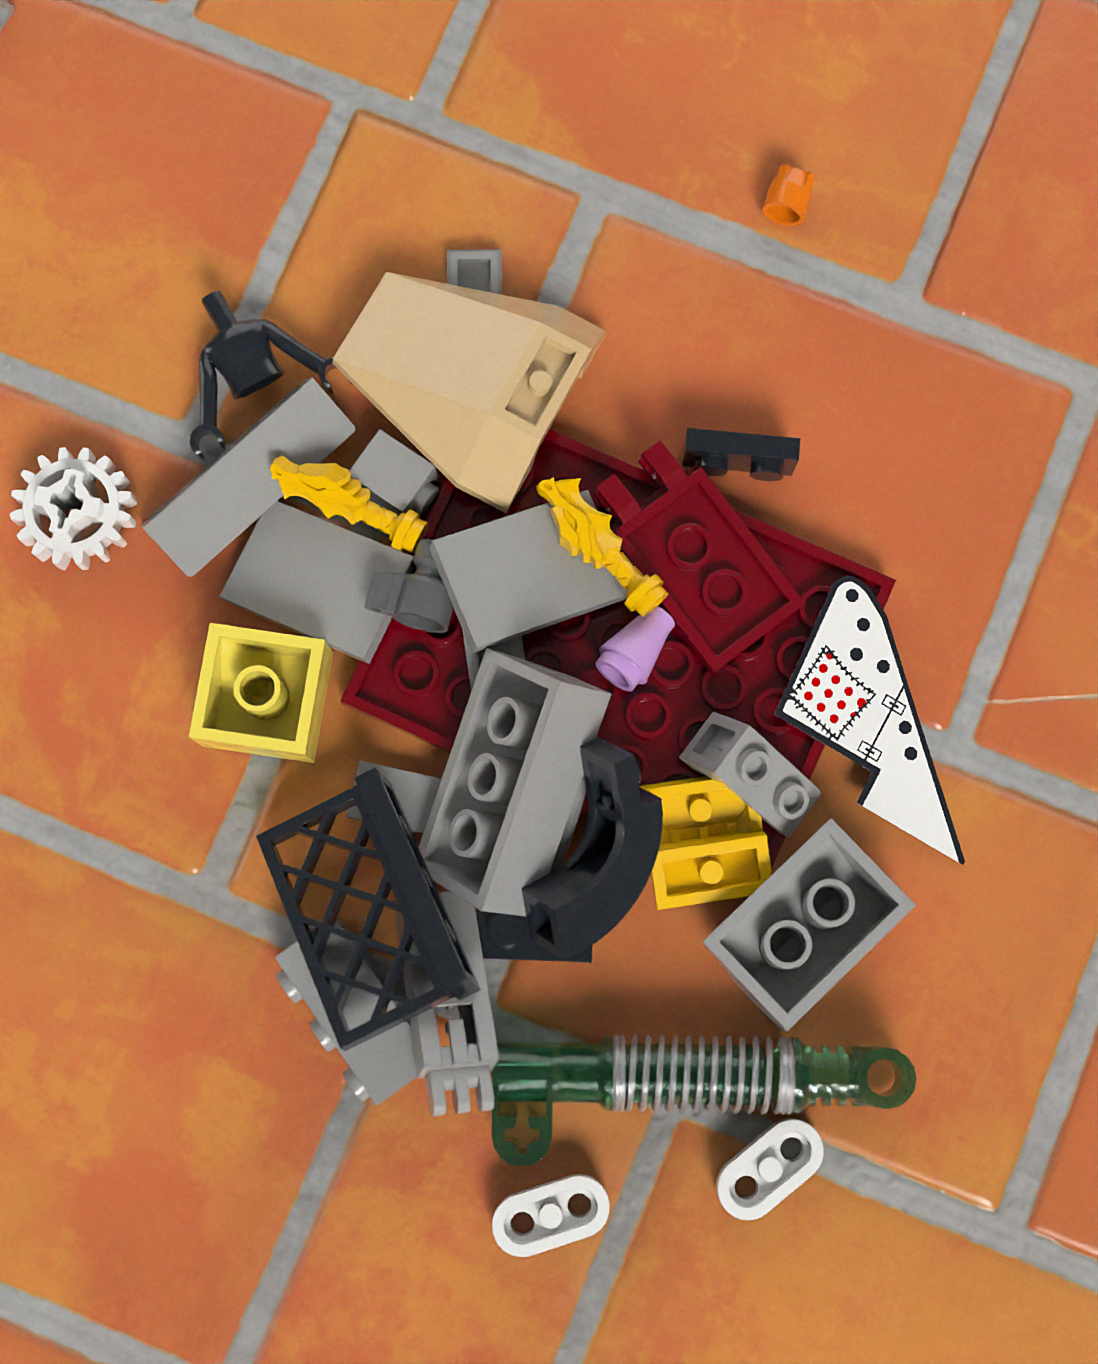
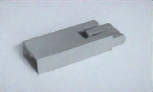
M451 891L439 892L481 990L460 1001L454 997L436 1006H446L447 1010H453L458 1005L460 1019L448 1020L445 1025L446 1034H449L450 1046L440 1047L434 1008L410 1019L418 1079L425 1078L431 1116L446 1114L445 1091L451 1090L455 1113H469L470 1095L468 1088H475L479 1111H489L494 1108V1094L490 1071H492L499 1060L476 911L473 905ZM395 911L400 944L407 923L403 914ZM413 941L409 953L420 956L416 944ZM409 961L405 962L403 975L407 999L412 1000L434 989L425 967Z

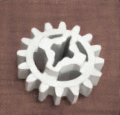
M66 447L59 448L57 462L51 463L44 455L37 457L42 470L37 474L23 470L21 476L29 484L27 489L12 490L11 496L23 505L22 509L10 513V519L18 526H24L16 535L18 539L26 546L34 545L31 553L42 562H45L52 556V563L61 570H66L71 558L74 559L76 565L83 571L89 570L90 556L96 554L105 563L110 561L107 547L113 543L124 548L127 542L119 534L121 528H132L137 523L130 514L125 512V509L132 508L138 504L137 499L131 492L123 491L131 483L122 471L114 473L116 465L110 458L103 456L96 462L95 455L89 448L85 447L82 448L77 459H74ZM96 480L101 482L106 488L109 503H104L100 498H96L99 489L95 485ZM80 501L83 503L81 510L74 509L78 507ZM68 508H71L73 510H71L69 516H67L65 513ZM40 514L51 519L49 531L53 533L52 539L46 535L42 528Z

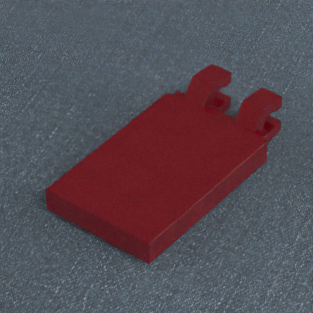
M661 440L645 450L638 460V463L654 485L660 488L638 504L614 473L596 486V491L593 495L605 512L612 515L611 519L615 521L610 525V529L615 535L623 538L620 552L624 553L643 576L648 574L651 577L657 574L664 582L662 587L668 595L659 606L673 618L677 630L709 672L713 674L806 603L702 467L694 472L690 467L683 470L681 465Z

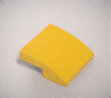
M707 776L639 786L662 799L663 827L661 842L651 872L657 910L747 897L772 875L767 835L763 831L761 817L723 783Z

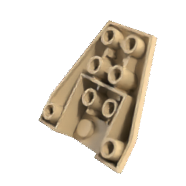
M386 272L333 357V365L455 487L507 513L533 466L540 444L577 378L582 379L607 331L556 305Z

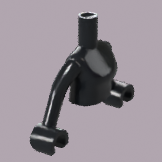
M220 290L214 291L202 298L201 302L218 332L205 344L198 358L200 424L192 431L189 443L191 449L200 459L206 460L199 449V442L205 435L216 436L223 450L226 449L225 438L217 428L218 384L215 368L225 379L234 399H240L261 390L281 378L285 373L273 354L270 341L282 352L319 374L324 390L333 394L331 385L326 380L328 372L332 369H337L333 365V357L329 359L321 357L274 322L267 319L237 321Z

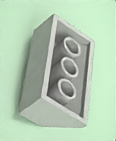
M486 648L419 845L433 881L480 911L526 916L522 888L550 872L584 774L580 746L597 737L611 696L610 693L564 673Z

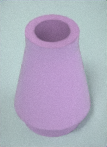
M658 606L644 617L638 615L599 648L601 656L595 663L599 672L612 684L625 691H633L637 684H645L668 634L675 626L673 618Z

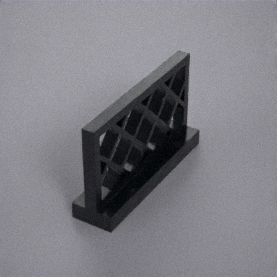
M376 768L355 777L356 786L256 835L338 1045L344 1051L454 997L460 1001L481 990L393 786ZM357 805L363 821L354 844L329 836L337 814ZM319 824L317 831L309 829ZM297 834L313 839L301 870L283 864L276 846ZM369 837L376 851L365 848ZM325 843L350 851L338 883L313 874ZM362 856L381 862L385 871L376 895L350 887ZM288 875L297 877L294 888ZM309 882L335 890L322 922L304 916L300 906ZM391 888L398 903L387 900ZM346 895L372 903L360 935L334 927ZM383 908L402 913L407 923L398 949L371 940ZM309 926L319 930L315 940ZM330 934L356 943L344 976L326 970L321 959ZM413 941L416 944L420 956L409 953ZM368 947L395 956L382 989L355 980ZM406 961L426 968L434 989L412 1000L393 994ZM330 979L340 983L336 994ZM352 987L378 996L379 998L370 1021L350 1030L343 1014V1009ZM390 1001L400 1004V1006L386 1012Z

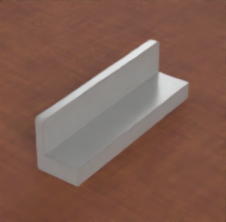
M313 377L304 379L140 526L187 576L192 577L283 496L278 479H272L270 471L275 458L284 456L297 465L305 463L319 464L354 433L355 426Z

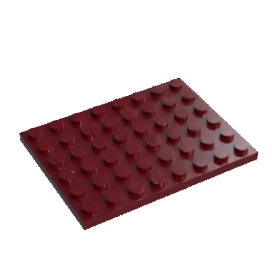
M549 429L537 450L533 466L507 513L462 491L446 479L426 521L428 522V528L423 539L436 540L549 503L538 494L536 486L541 481L550 480L553 477L554 481L581 478L578 485L579 492L588 490L597 511L605 514L607 513L593 494L596 491V486L614 473L638 504L660 488L654 485L643 469ZM735 510L806 604L713 674L709 672L674 626L668 634L645 684H637L633 691H625L608 681L599 672L595 664L601 656L599 648L640 615L636 610L631 612L624 604L626 599L523 635L525 660L575 677L611 694L597 737L634 755L641 774L639 786L705 776L692 770L679 757L712 712L750 725L810 780L825 744L777 717L774 713L832 584L842 577L854 576L871 589L884 610L896 580ZM611 519L610 525L613 524L615 521ZM454 608L448 631L444 633L414 629L397 622L392 617L370 664L359 661L340 702L344 706L451 753L471 694L463 630ZM586 794L581 813L588 816L589 802L588 795ZM761 818L763 831L767 835L772 869L786 836L778 833Z

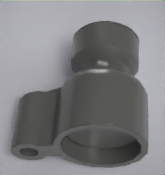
M421 539L418 541L413 558V563L417 568L414 574H397L392 572H377L373 574L364 606L367 610L392 616L397 622L414 629L433 633L448 631L453 605L429 550L433 539Z

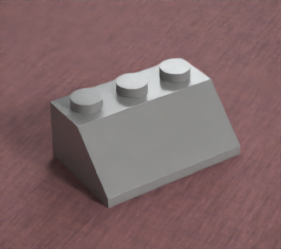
M830 818L702 943L736 985L780 1031H788L916 905Z

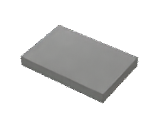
M589 491L580 492L583 500L596 509ZM549 503L431 542L429 550L472 653L627 599L625 594L628 590H625L615 579V576H612L605 567L594 569L590 562L582 563L579 555L570 556L567 550L559 544L557 529L550 512L552 506Z
M277 501L260 516L219 597L228 604L300 635L324 639L329 647L370 664L392 619V616L375 613L364 607L373 574L377 572L414 574L416 566L413 563L414 556Z

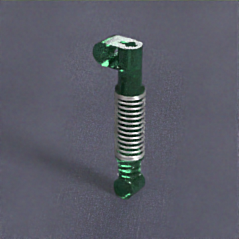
M617 1034L614 1036L605 1035L598 1043L497 1042L499 1060L494 1066L492 1073L494 1094L492 1141L500 1158L511 1165L523 1167L538 1162L550 1148L554 1132V1103H598L605 1111H614L615 1113L618 1110L621 1113L624 1110L629 1113L632 1110L633 1104L638 1105L641 1113L646 1109L647 1104H651L654 1113L659 1110L660 1104H664L665 1110L668 1113L672 1111L674 1104H677L679 1111L683 1113L687 1109V1105H691L692 1111L695 1114L700 1110L701 1105H704L708 1114L712 1112L714 1105L718 1106L722 1114L727 1110L728 1105H731V1109L735 1114L741 1110L742 1105H744L748 1114L754 1111L755 1106L764 1114L770 1104L771 1109L776 1115L779 1112L783 1115L785 1113L790 1115L791 1113L800 1114L807 1106H815L817 1099H820L822 1106H830L832 1099H835L837 1107H845L847 1099H850L852 1107L890 1109L899 1107L909 1100L915 1090L917 1078L914 1066L909 1058L896 1049L878 1045L850 1046L849 1052L846 1053L844 1046H835L834 1053H831L829 1046L821 1045L819 1053H816L814 1045H805L800 1038H790L789 1036L786 1039L782 1036L778 1040L777 1048L774 1051L772 1038L768 1036L765 1043L766 1057L763 1055V1047L759 1045V1039L756 1036L752 1039V1045H745V1038L743 1036L739 1038V1044H732V1038L729 1035L726 1038V1044H718V1037L716 1035L712 1038V1044H705L703 1035L699 1037V1044H692V1038L689 1035L686 1037L685 1044H679L676 1035L672 1037V1044H665V1037L663 1035L659 1037L658 1043H652V1037L649 1034L645 1038V1043H639L636 1034L632 1037L631 1043H626V1039L622 1034L619 1037ZM885 1059L894 1068L895 1082L886 1092L875 1093L868 1085V1070L876 1061ZM501 1101L546 1102V1113H530L528 1116L529 1128L539 1129L540 1137L531 1138L528 1148H518L517 1138L508 1137L507 1129H512L516 1126L519 1113L501 1112Z

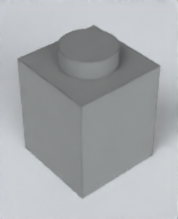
M379 429L349 470L351 473L350 478L359 479L362 484L361 487L369 489L371 492L370 501L396 513L397 516L401 513L406 514L410 509L419 513L421 517L424 516L432 507L440 492V489L436 487L439 483L436 467L381 429Z

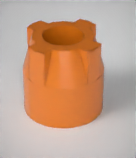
M789 164L780 165L778 174L775 175L774 180L769 186L762 208L763 214L771 221L781 225L797 226L802 224L811 200V189L815 179L813 173L791 167Z

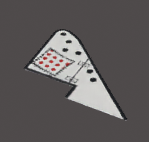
M854 576L842 577L832 584L774 715L872 772L856 803L964 865L965 859L907 683L887 615L871 589L864 582Z

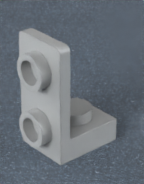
M712 712L679 757L692 770L723 783L771 827L786 837L793 834L821 794L820 790L750 725L716 712Z

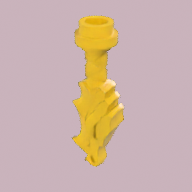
M280 456L274 459L270 467L272 479H278L284 499L289 496L303 497L317 506L327 519L334 515H339L346 518L351 525L362 520L364 523L389 534V539L392 540L391 547L402 552L405 549L414 553L418 541L425 536L428 522L420 519L419 513L410 509L406 514L401 513L397 516L396 513L370 501L371 492L369 489L361 487L362 484L359 479L350 478L351 473L349 469L342 468L336 463H305L297 465L286 457Z
M553 477L550 480L541 481L536 486L537 491L552 506L550 512L557 529L559 544L567 550L570 556L579 555L582 563L590 562L594 569L605 567L612 576H615L620 585L625 590H628L625 594L627 599L624 604L631 612L636 610L644 617L653 611L668 595L662 587L664 582L657 574L651 577L648 574L643 576L624 553L620 552L623 538L615 535L610 529L612 515L597 511L583 500L578 486L581 478L554 481Z

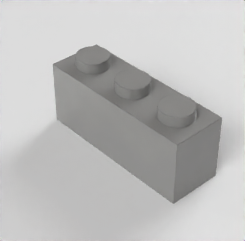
M337 917L334 927L350 932L342 919ZM318 929L311 931L314 940L319 931ZM330 934L321 957L325 969L344 976L356 943ZM298 941L275 957L283 969L276 974L280 985L294 1003L302 999L306 1002L316 1017L309 1023L313 1033L328 1052L337 1048L349 1065V1068L343 1071V1075L361 1101L371 1097L377 1106L417 1077L410 1019L344 1051L338 1045ZM365 954L355 980L382 989L385 981ZM330 979L336 994L340 983ZM352 987L343 1009V1014L350 1030L370 1021L379 998L378 996ZM390 1001L386 1012L400 1006V1004Z

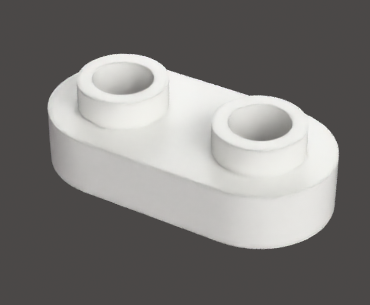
M785 1118L773 1123L720 1169L716 1179V1193L725 1210L732 1216L742 1220H754L767 1214L819 1169L824 1155L820 1135L811 1125L799 1119ZM789 1137L797 1138L801 1144V1151L794 1159L783 1158L780 1151L782 1142ZM742 1176H751L755 1180V1191L749 1197H740L735 1192V1183Z
M572 1174L513 1193L504 1198L495 1210L492 1221L494 1238L501 1249L508 1254L517 1257H528L596 1234L608 1219L610 1210L608 1195L603 1185L597 1179L586 1174ZM574 1194H585L591 1201L590 1209L583 1215L573 1214L568 1208V1201ZM518 1212H526L534 1220L533 1228L527 1233H519L511 1225L512 1217Z

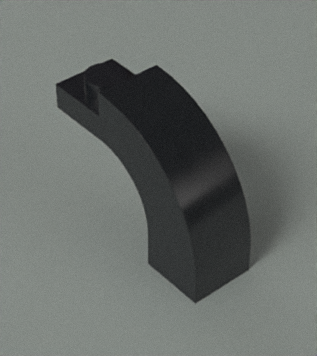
M599 737L580 746L589 802V815L584 835L578 847L568 860L556 870L522 888L530 938L563 961L598 942L630 911L651 875L661 842L663 827L662 799L639 787L638 783L640 782L641 774L633 754Z

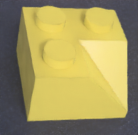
M210 623L189 738L202 747L314 763L333 651L324 639Z

